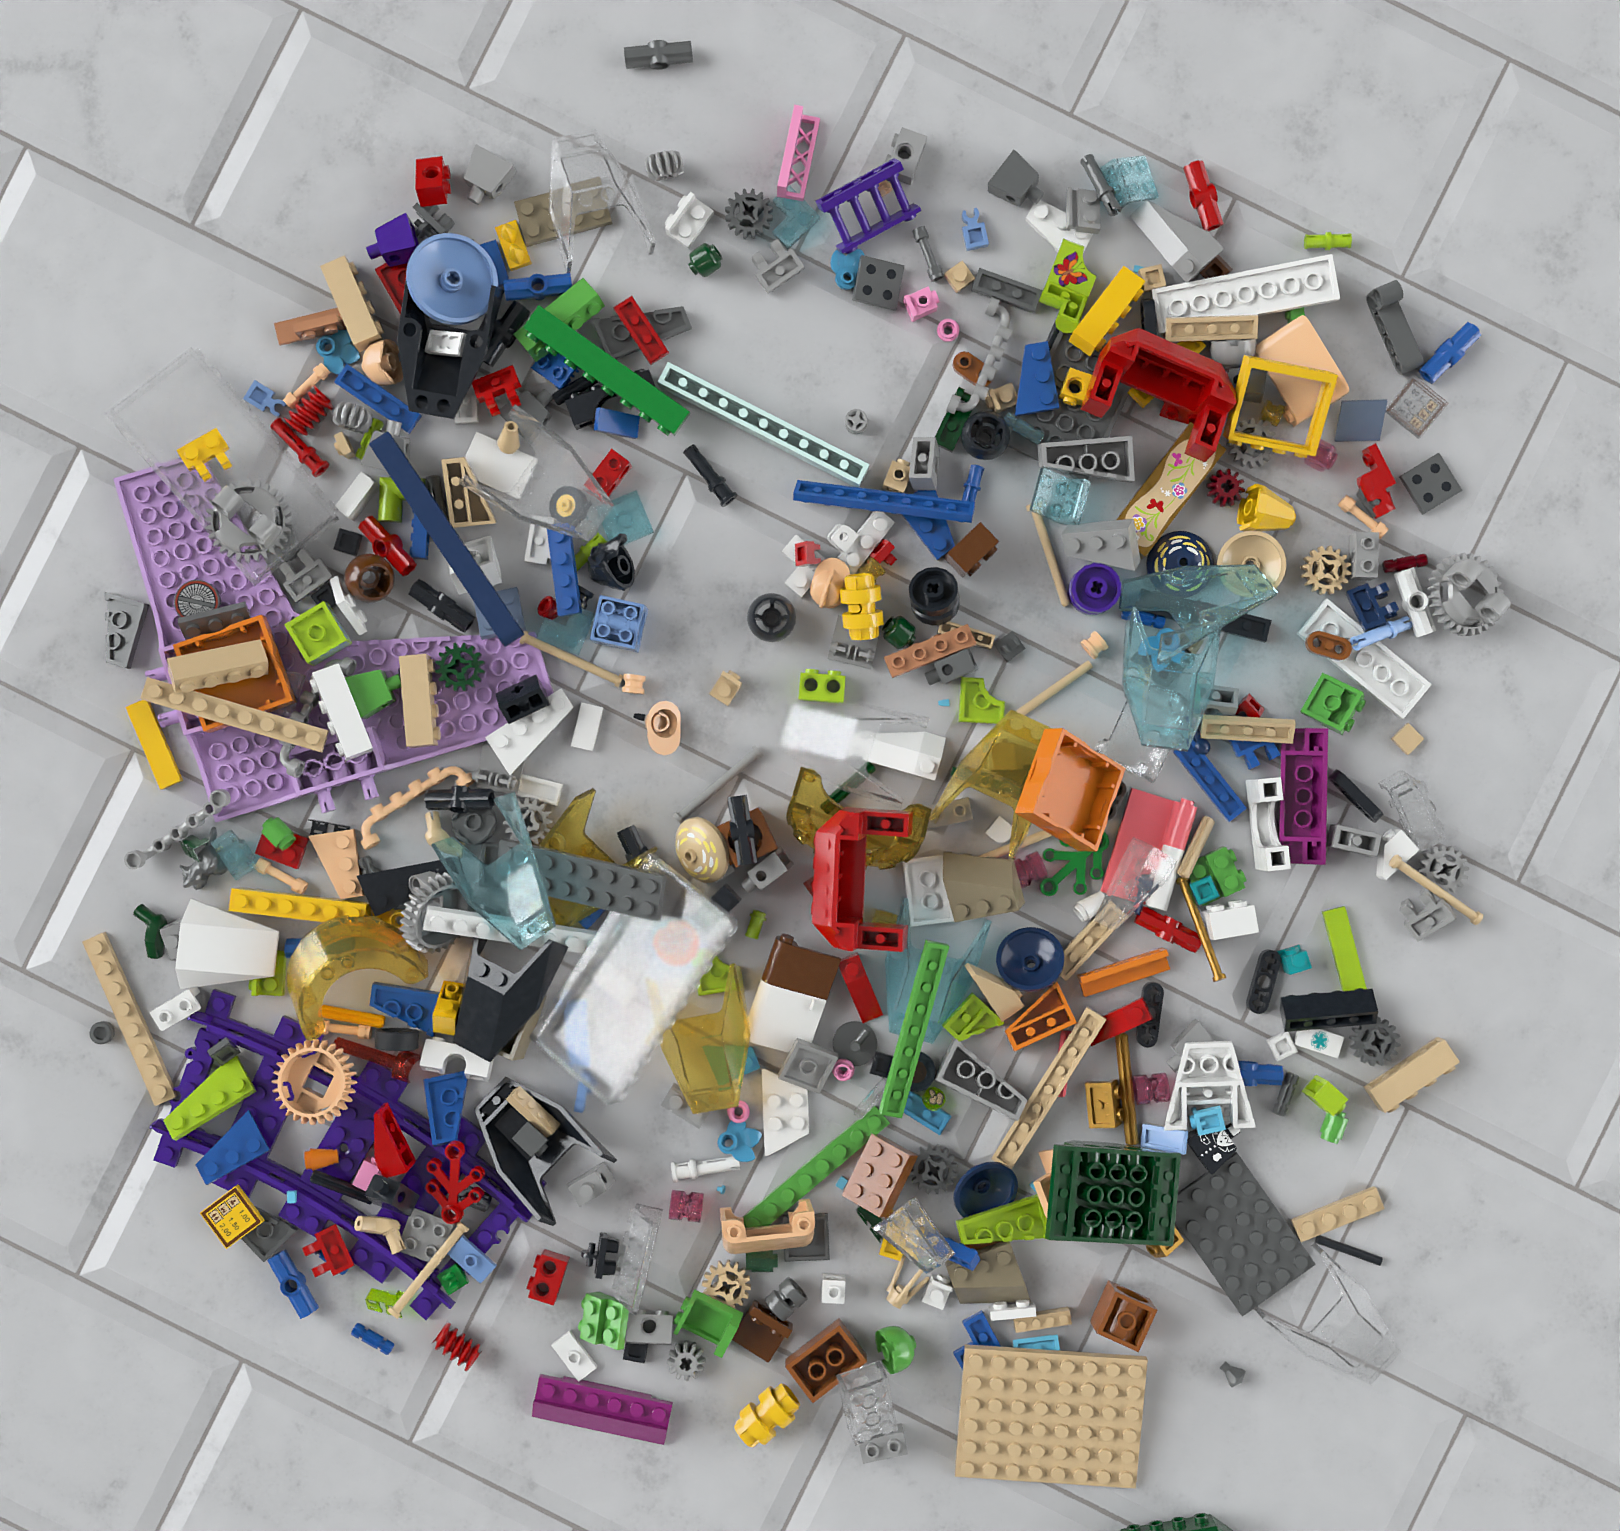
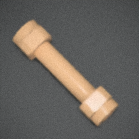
M322 363L313 369L314 373L293 394L289 392L283 399L292 410L296 404H301L299 400L320 379L324 381L331 373Z
M1346 495L1338 504L1341 510L1345 513L1349 511L1369 527L1371 532H1379V539H1381L1389 530L1386 525L1381 521L1377 523L1355 505L1356 501Z
M262 857L258 859L254 866V869L263 875L267 873L291 886L292 891L301 895L304 894L309 885L305 880L301 878L295 879L273 867L272 862Z
M318 1019L315 1032L325 1035L329 1034V1032L356 1035L358 1039H371L372 1027L366 1025H359L358 1027L330 1023V1020Z

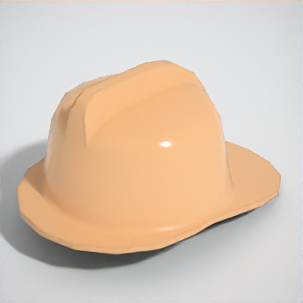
M838 558L824 559L815 570L810 586V594L820 608H834L841 604L840 588L845 587L844 578L850 575V571L845 562Z
M660 701L653 705L646 716L645 724L648 743L657 754L670 755L676 751L680 744L681 715L675 704L669 701Z

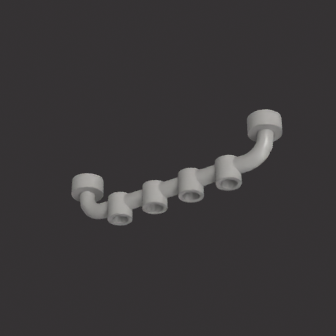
M991 297L985 314L992 317L995 313L1000 315L1001 323L971 398L967 403L959 402L961 397L952 394L946 409L949 413L955 414L956 410L961 412L971 411L977 406L979 400H985L989 388L985 387L987 380H993L997 370L993 367L995 360L1000 362L1005 350L1000 347L1003 341L1008 342L1012 332L1008 328L1010 324L1009 312L1006 308L999 305V299Z
M345 657L343 660L335 659L326 663L323 669L339 663L343 675L348 677L354 673L357 662L349 657ZM313 689L311 692L304 691L300 697V703L304 704L300 712L294 711L290 719L308 724V716L311 710L318 704L319 693H314ZM279 740V743L283 745L279 754L280 761L287 769L286 773L294 778L300 777L304 771L305 762L297 758L289 759V753L296 745Z
M225 789L213 791L209 797L210 802L205 803L201 811L189 815L183 824L172 827L169 834L165 837L155 839L152 846L143 852L139 850L128 852L124 857L125 865L129 869L140 868L147 859L158 852L170 849L171 843L185 838L191 828L202 826L205 823V818L220 813L222 807L230 803L231 796L229 792Z

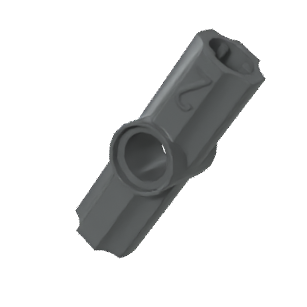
M653 40L648 45L624 47L626 69L650 67L651 69L662 70L672 64L693 62L691 41L667 43L664 40Z

